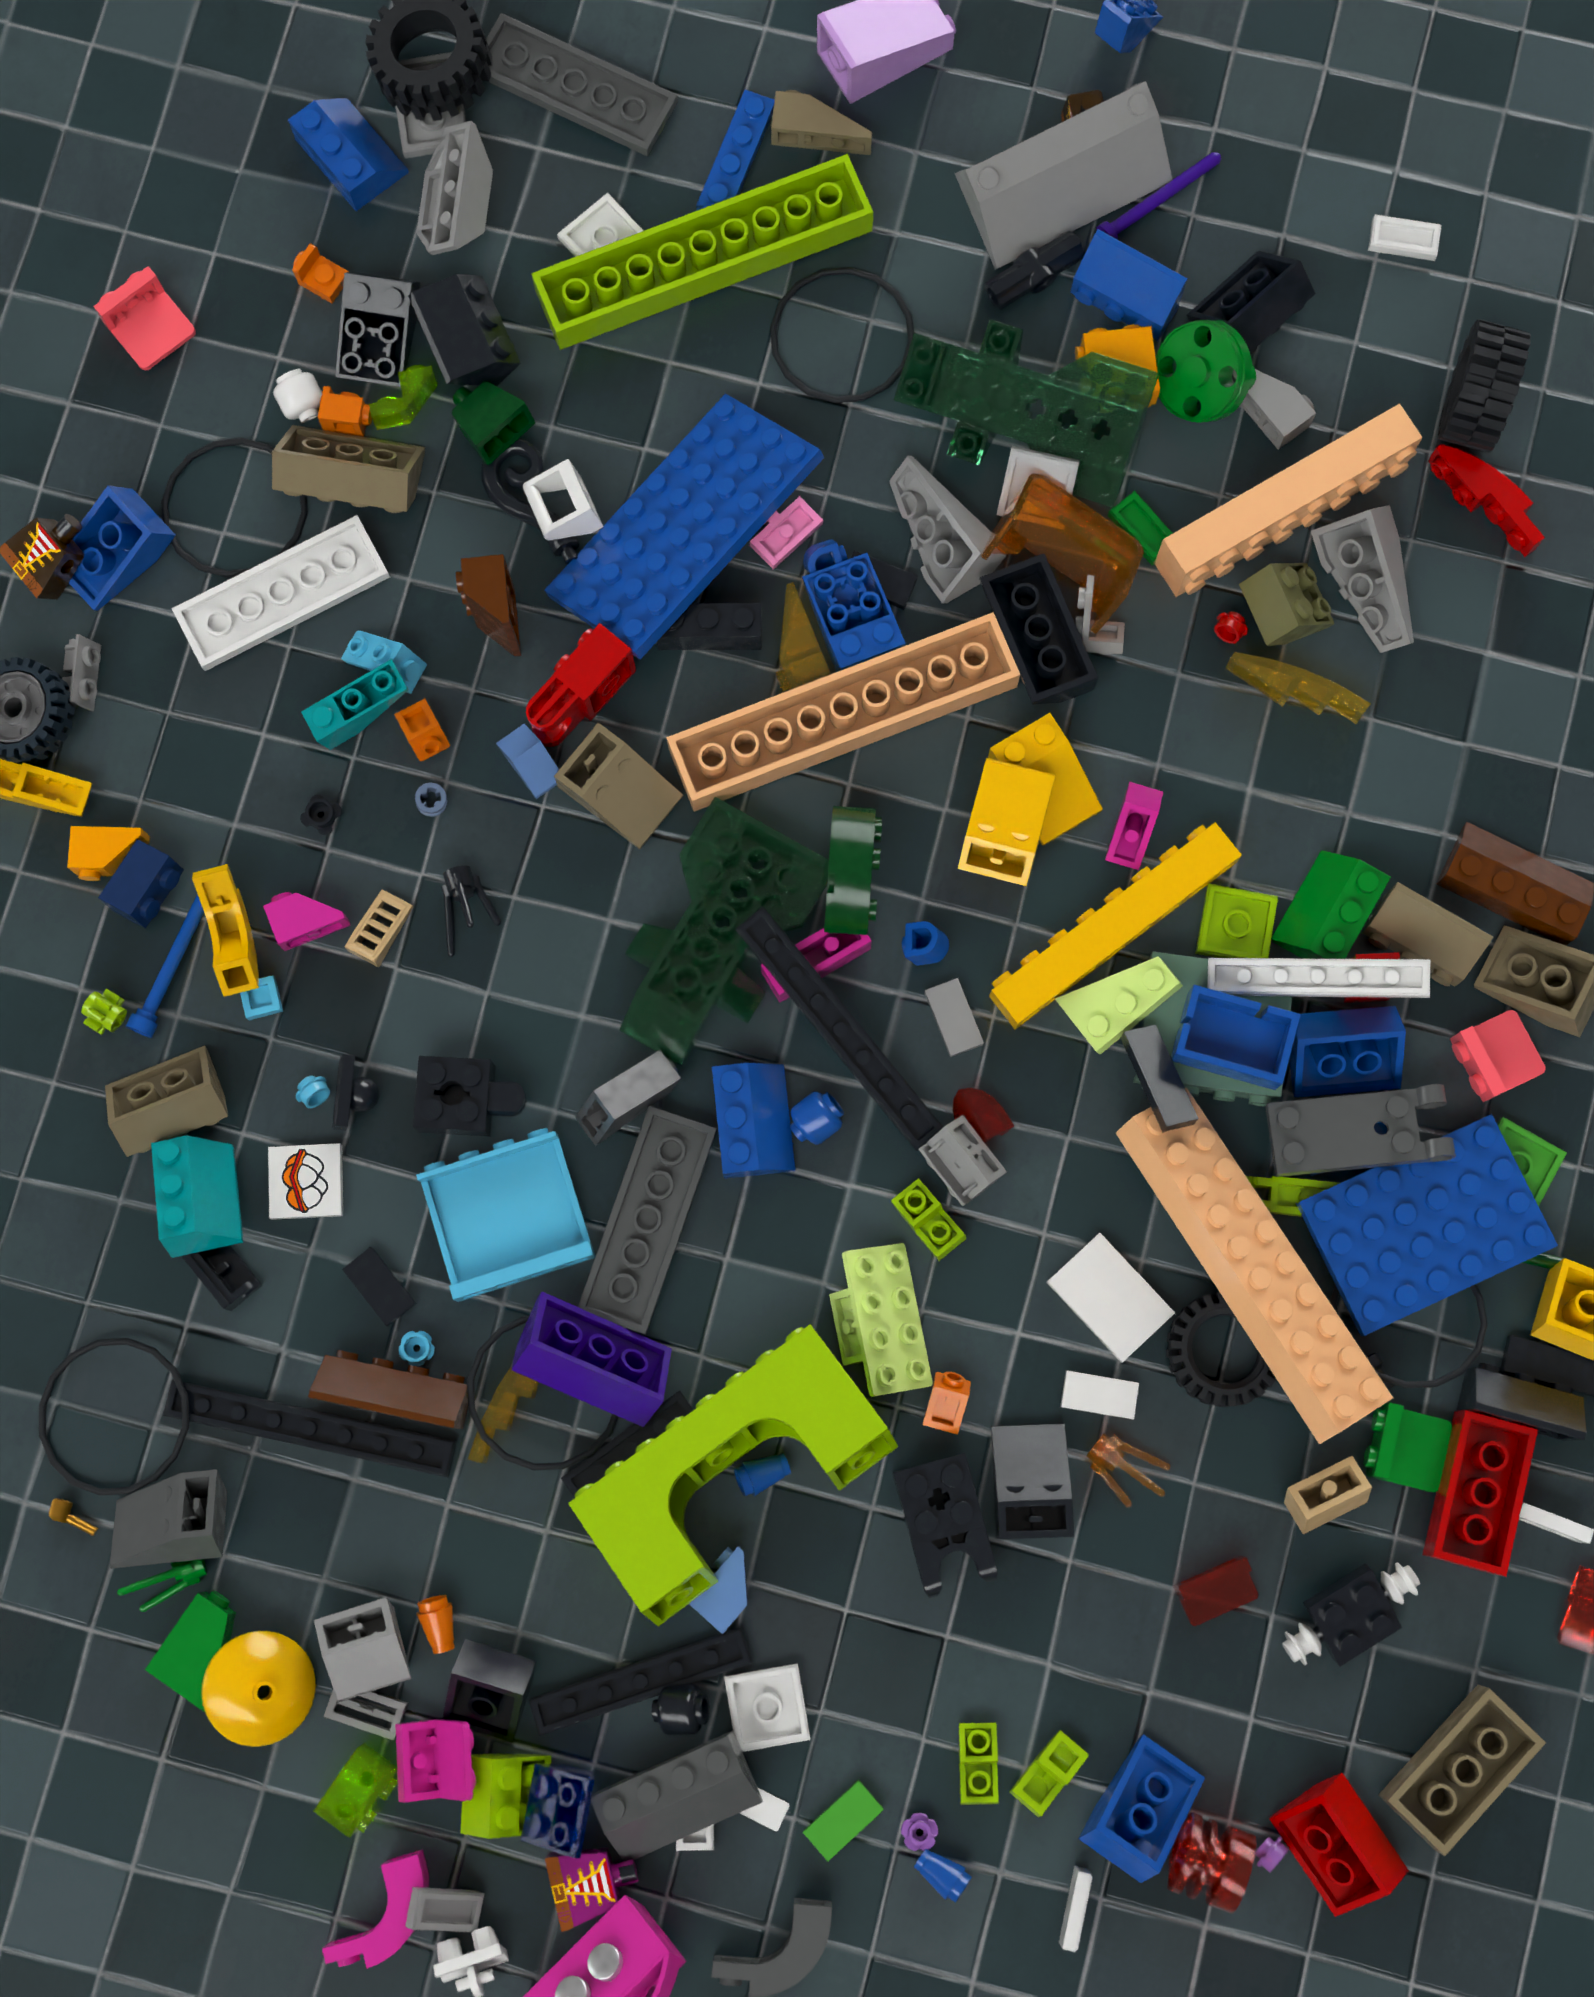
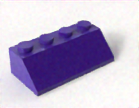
M541 1291L517 1343L511 1370L644 1427L664 1401L672 1348Z

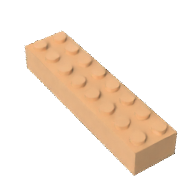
M1398 404L1164 538L1156 557L1155 566L1176 597L1184 592H1187L1188 595L1193 594L1206 584L1205 580L1214 575L1217 578L1226 575L1235 567L1234 564L1245 558L1246 561L1254 559L1264 551L1263 547L1273 541L1275 544L1285 541L1293 534L1292 530L1303 524L1305 528L1313 525L1322 517L1321 513L1330 508L1333 511L1339 510L1351 501V496L1359 491L1362 494H1366L1380 484L1379 480L1385 476L1390 475L1393 478L1404 472L1409 467L1408 461L1416 455V448L1423 437L1401 404Z

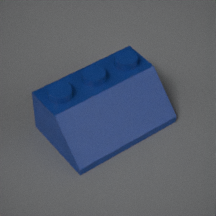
M348 98L314 100L288 119L295 140L355 211H358L409 173L407 167Z
M1098 229L1074 276L1070 293L1075 295L1079 302L1085 305H1093L1104 311L1105 315L1113 321H1122L1127 325L1137 324L1141 327L1151 326L1153 339L1159 341L1179 308L1188 278Z
M1396 1006L1301 1014L1289 1058L1294 1097L1401 1089L1406 1029Z
M740 1063L713 1066L712 1074L724 1179L795 1171L784 1064Z

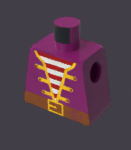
M607 1847L557 1851L548 1853L545 1857L561 1932L608 1912L621 1899L618 1887L639 1882L634 1859L613 1864L610 1850Z

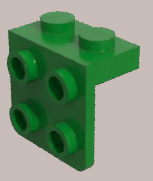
M1389 1402L1380 1406L1379 1409L1375 1410L1372 1418L1371 1429L1374 1430L1372 1444L1368 1445L1364 1456V1467H1367L1365 1476L1427 1492H1437L1449 1446L1452 1424L1445 1419L1405 1410L1402 1405Z

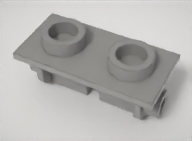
M76 634V639H70L69 644L65 645L63 671L72 672V676L63 677L62 680L67 682L70 687L67 691L70 692L69 702L71 703L68 704L75 707V709L76 705L89 711H94L99 663L101 660V645L80 634Z

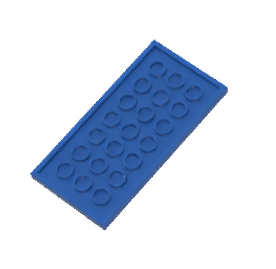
M725 393L577 554V559H572L544 591L550 599L591 627L595 628L601 623L630 647L633 655L641 660L824 459V456L819 448Z

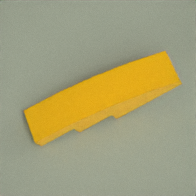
M0 759L1 799L78 817L83 816L92 783L30 764L22 763L21 765Z

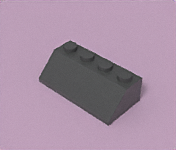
M733 1730L598 1790L590 1797L605 1836L623 1861L635 1860L763 1802Z

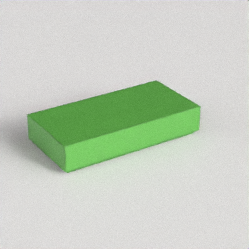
M858 1779L803 1830V1833L828 1862L875 1819L884 1808Z

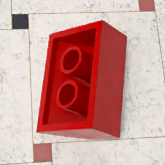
M1342 1772L1315 1784L1269 1818L1335 1917L1390 1895L1409 1871Z

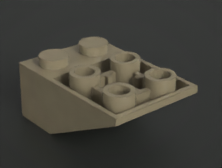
M599 722L554 775L559 789L639 850L683 797L680 791L630 746Z

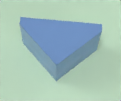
M525 724L496 743L536 799L557 785L554 775L559 771L558 767L539 738Z

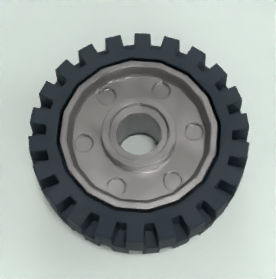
M13 657L11 662L5 659L0 661V759L21 765L24 762L28 764L37 763L36 758L40 760L48 758L47 750L55 753L60 748L56 743L57 739L65 742L68 737L67 734L62 732L63 729L72 728L73 721L69 720L67 716L75 714V707L68 704L71 702H69L70 692L67 690L70 687L67 682L62 680L63 677L57 672L32 659Z

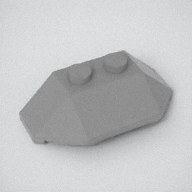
M472 121L445 128L442 134L443 140L435 149L425 171L416 233L425 245L427 252L431 255L457 250L485 233L493 169L476 124Z

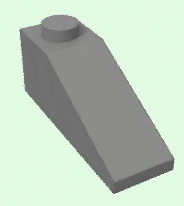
M1255 369V383L1248 390L1241 406L1279 450L1311 426L1316 415L1314 405L1306 395H1301L1295 387ZM1233 370L1232 373L1233 383H1235L1236 381L1235 370Z

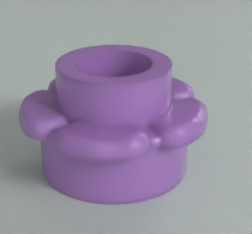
M925 1813L912 1814L911 1818L906 1819L901 1826V1834L905 1838L904 1844L913 1851L931 1849L935 1844V1836L938 1835L936 1822L933 1819H929ZM917 1829H922L923 1835L918 1836L916 1834Z
M1268 1837L1255 1852V1855L1260 1859L1257 1862L1258 1867L1262 1865L1271 1873L1289 1851L1281 1843L1282 1837H1278L1276 1841Z

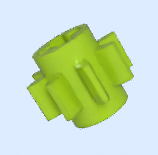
M105 989L103 994L94 991L82 1006L81 1013L87 1017L83 1024L101 1035L105 1029L110 1032L116 1031L127 1015V1010L121 1007L125 1000L109 989Z

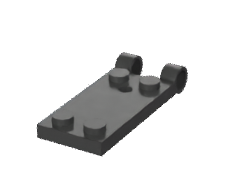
M1431 1084L1416 1089L1267 1103L1265 1109L1275 1177L1424 1162H1441L1454 1159L1456 1153L1453 1138L1441 1137L1423 1142L1420 1141L1416 1116L1417 1109H1434L1447 1104L1444 1085ZM1378 1122L1384 1123L1387 1126V1133L1384 1135L1376 1133L1374 1125Z

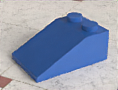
M107 486L80 523L82 529L73 538L74 542L83 551L84 558L69 584L94 611H98L152 566L176 535L134 489Z
M1143 1734L1139 1737L1097 1802L1079 1840L1142 1883L1160 1873L1205 1777Z

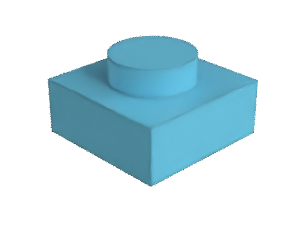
M273 975L260 978L259 988L240 993L245 1017L248 1020L283 1012L276 978Z

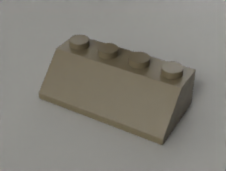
M292 425L272 451V490L283 491L289 496H314L324 502L335 500L350 502L355 507H380L390 513L407 512L416 497L425 447Z

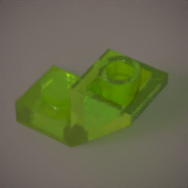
M414 365L407 368L406 371L398 372L402 398L384 397L376 403L369 404L371 417L377 430L406 425L413 421L438 386L432 365L426 367Z

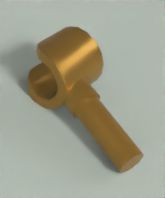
M58 1498L52 1500L49 1510V1516L52 1520L68 1523L94 1536L98 1529L97 1527L70 1514L72 1502Z

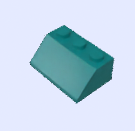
M182 1136L151 1143L159 1240L171 1258L243 1243L233 1145L192 1136Z

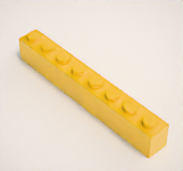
M1216 822L1207 829L1204 825L1196 828L1186 837L1189 841L1180 849L1176 845L1168 849L1159 857L1162 863L1152 870L1148 866L1140 870L1131 878L1134 884L1124 891L1121 887L1112 891L1103 899L1106 905L1096 912L1093 908L1084 912L1076 919L1078 926L1068 933L1065 929H1062L1048 940L1050 947L1040 954L1037 950H1034L1020 961V964L1023 966L1012 975L1009 971H1006L992 982L994 989L991 990L989 997L1015 1030L1238 862L1242 854Z

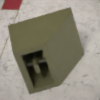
M1271 563L1239 584L1266 646L1285 645L1335 624L1330 615L1331 607L1327 600L1322 597L1316 584L1317 577L1307 563Z

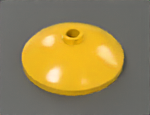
M252 1631L241 1634L224 1644L216 1652L206 1668L201 1691L205 1713L213 1727L232 1742L244 1746H265L276 1743L293 1733L308 1715L315 1696L316 1682L314 1669L305 1651L295 1641L285 1635L272 1631ZM263 1685H268L270 1688L269 1695L266 1698H258V1689Z

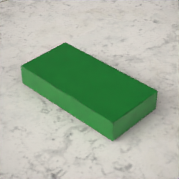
M1136 491L1113 507L1107 515L1151 566L1155 564L1163 539L1173 534Z

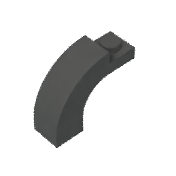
M794 1898L792 1928L787 1940L777 1951L759 1958L714 1955L712 1978H720L719 1983L728 1986L742 1985V1980L750 1981L749 1997L774 1995L796 1985L812 1971L824 1952L830 1934L832 1901Z

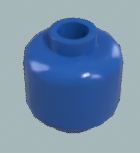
M813 1091L793 1106L790 1112L793 1123L789 1126L801 1142L807 1139L809 1142L819 1145L842 1127L841 1117L844 1115V1111L830 1093L822 1094L818 1091Z

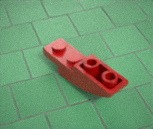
M1440 444L1435 448L1428 462L1434 475L1438 479L1444 480L1451 488L1454 499L1460 505L1466 506L1470 512H1473L1482 505L1487 518L1493 524H1498L1506 534L1510 546L1520 551L1524 557L1536 550L1545 537L1526 515L1534 504L1530 498L1507 476L1481 459L1444 444Z

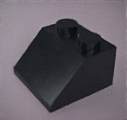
M465 1639L451 1672L442 1720L466 1721L473 1731L513 1743L532 1684L536 1661L518 1654L489 1647L483 1643H476Z

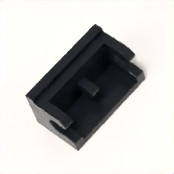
M231 1245L182 1256L225 1310L232 1311L263 1286Z

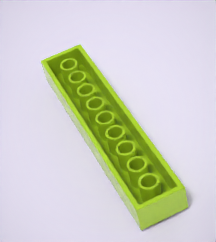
M848 154L531 274L538 299L558 347L562 350L872 232L873 210Z

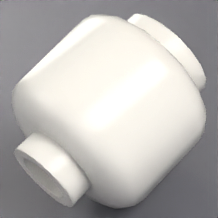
M295 369L276 379L278 385L274 388L273 394L286 418L290 420L299 418L301 423H305L318 416L317 409L320 407L322 391L311 373Z

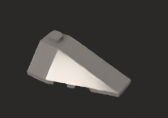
M907 456L889 482L901 516L908 520L913 537L910 541L913 549H918L924 566L920 569L923 577L942 603H948L981 584L979 578L994 572L1007 553L986 526L913 456Z

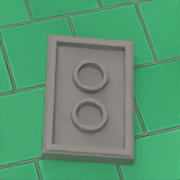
M452 52L400 60L398 62L411 70H429L445 62ZM461 104L457 107L459 114L451 117L448 111L442 112V120L433 121L429 113H426L424 121L416 120L412 110L407 117L399 112L396 105L404 158L433 154L443 140L442 134L446 127L466 122L464 105Z

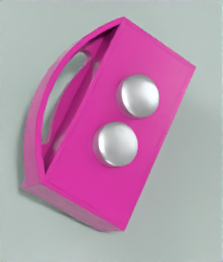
M624 1895L523 1997H669L675 1984L678 1970L686 1960L643 1904Z

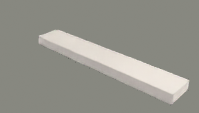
M1208 958L1207 988L1234 996L1430 998L1431 961L1430 959Z

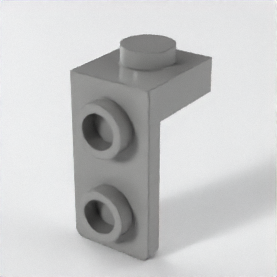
M1087 575L1086 588L1079 587L1077 606L1079 609H1084V616L1076 617V627L1082 637L1087 652L1103 655H1122L1125 623L1090 620L1094 575Z

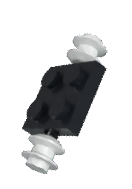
M1396 1562L1395 1573L1389 1575L1384 1571L1381 1572L1380 1582L1382 1586H1380L1372 1569L1365 1563L1304 1601L1303 1604L1316 1627L1312 1630L1310 1626L1299 1623V1633L1293 1636L1288 1632H1284L1287 1640L1282 1645L1292 1661L1295 1663L1300 1660L1304 1665H1307L1306 1655L1313 1652L1317 1656H1321V1643L1324 1641L1333 1660L1341 1667L1400 1630L1402 1626L1389 1600L1391 1599L1403 1605V1595L1410 1592L1415 1596L1418 1595L1416 1587L1420 1585V1582L1411 1567L1408 1565L1402 1567Z

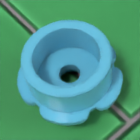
M308 1076L304 1078L297 1086L296 1100L298 1102L302 1101L307 1108H315L321 1105L330 1095V1090L325 1083L327 1080L322 1076Z
M410 1331L402 1337V1342L398 1349L399 1355L402 1360H407L409 1365L422 1366L426 1360H430L433 1357L435 1347L431 1343L432 1338L428 1333L424 1331H418V1333ZM415 1345L420 1346V1350L418 1352H415L413 1349Z

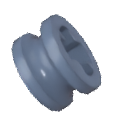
M430 782L418 788L415 794V802L420 813L425 816L434 817L445 810L447 797L440 785ZM428 792H435L436 798L441 796V801H436L432 808L427 807L426 802L421 803L422 799L428 797Z

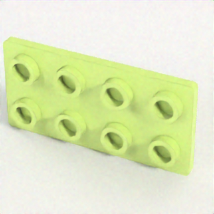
M899 1243L843 1252L842 1259L848 1289L829 1294L843 1366L863 1362L868 1391L871 1397L932 1386L933 1381L905 1244Z

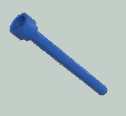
M198 894L142 1009L138 1008L135 1014L131 1013L125 1026L148 1038H152L158 1026L155 1023L158 1018L155 1014L204 914Z

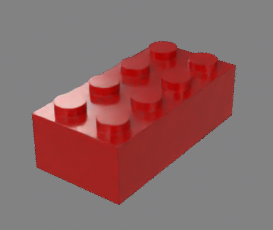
M1468 1410L1454 1411L1449 1446L1439 1490L1435 1496L1423 1550L1424 1556L1493 1575L1507 1576L1538 1429Z

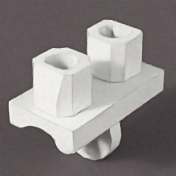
M490 1926L477 1929L471 1933L475 1951L464 1955L458 1938H450L437 1943L439 1963L433 1965L435 1977H441L442 1982L445 1983L467 1975V1977L455 1981L457 1991L460 1992L471 1988L474 1997L484 1996L483 1984L495 1980V1975L492 1968L482 1972L480 1970L509 1961L507 1949L499 1943L494 1929Z

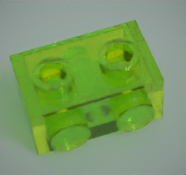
M361 1744L356 1748L313 1812L349 1838L358 1830L364 1833L377 1815L372 1811L380 1798L386 1801L398 1785V1781L394 1778L397 1775V1766L367 1744Z

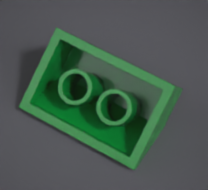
M1321 850L1272 935L1271 942L1302 959H1345L1391 876L1360 859Z

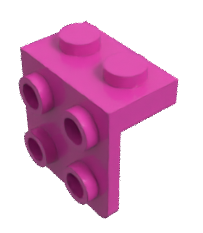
M432 1719L395 1724L398 1802L406 1803L435 1798L458 1801L472 1799L476 1784V1777L471 1762L474 1736L468 1722Z

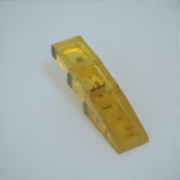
M1234 652L1226 666L1227 670L1282 707L1291 696L1318 715L1328 705L1357 724L1371 704L1335 682L1308 670L1270 658Z
M512 1366L497 1387L481 1420L486 1434L492 1440L496 1428L511 1431L520 1396L535 1399L539 1382L512 1371ZM478 1431L468 1460L487 1463L491 1447L481 1439Z

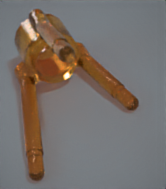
M1103 1433L1086 1457L1093 1462L1090 1468L1102 1477L1123 1504L1128 1508L1132 1506L1130 1499L1105 1468L1113 1471L1116 1466H1119L1149 1490H1152L1160 1497H1164L1165 1491L1122 1459L1125 1455L1122 1451L1167 1471L1171 1468L1170 1464L1124 1443L1115 1435L1109 1438Z

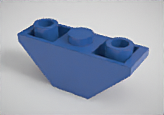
M1105 0L1101 7L1095 34L1119 53H1129L1157 25L1163 16L1156 11L1158 6L1152 0Z

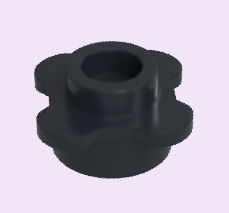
M314 795L306 806L305 812L301 814L300 820L304 826H312L318 829L321 835H328L333 830L332 824L335 819L342 815V809L336 803L330 804L323 796ZM320 812L324 813L323 818L318 817Z

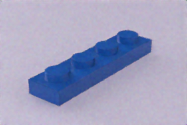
M744 90L697 202V211L740 195L772 118L774 99Z

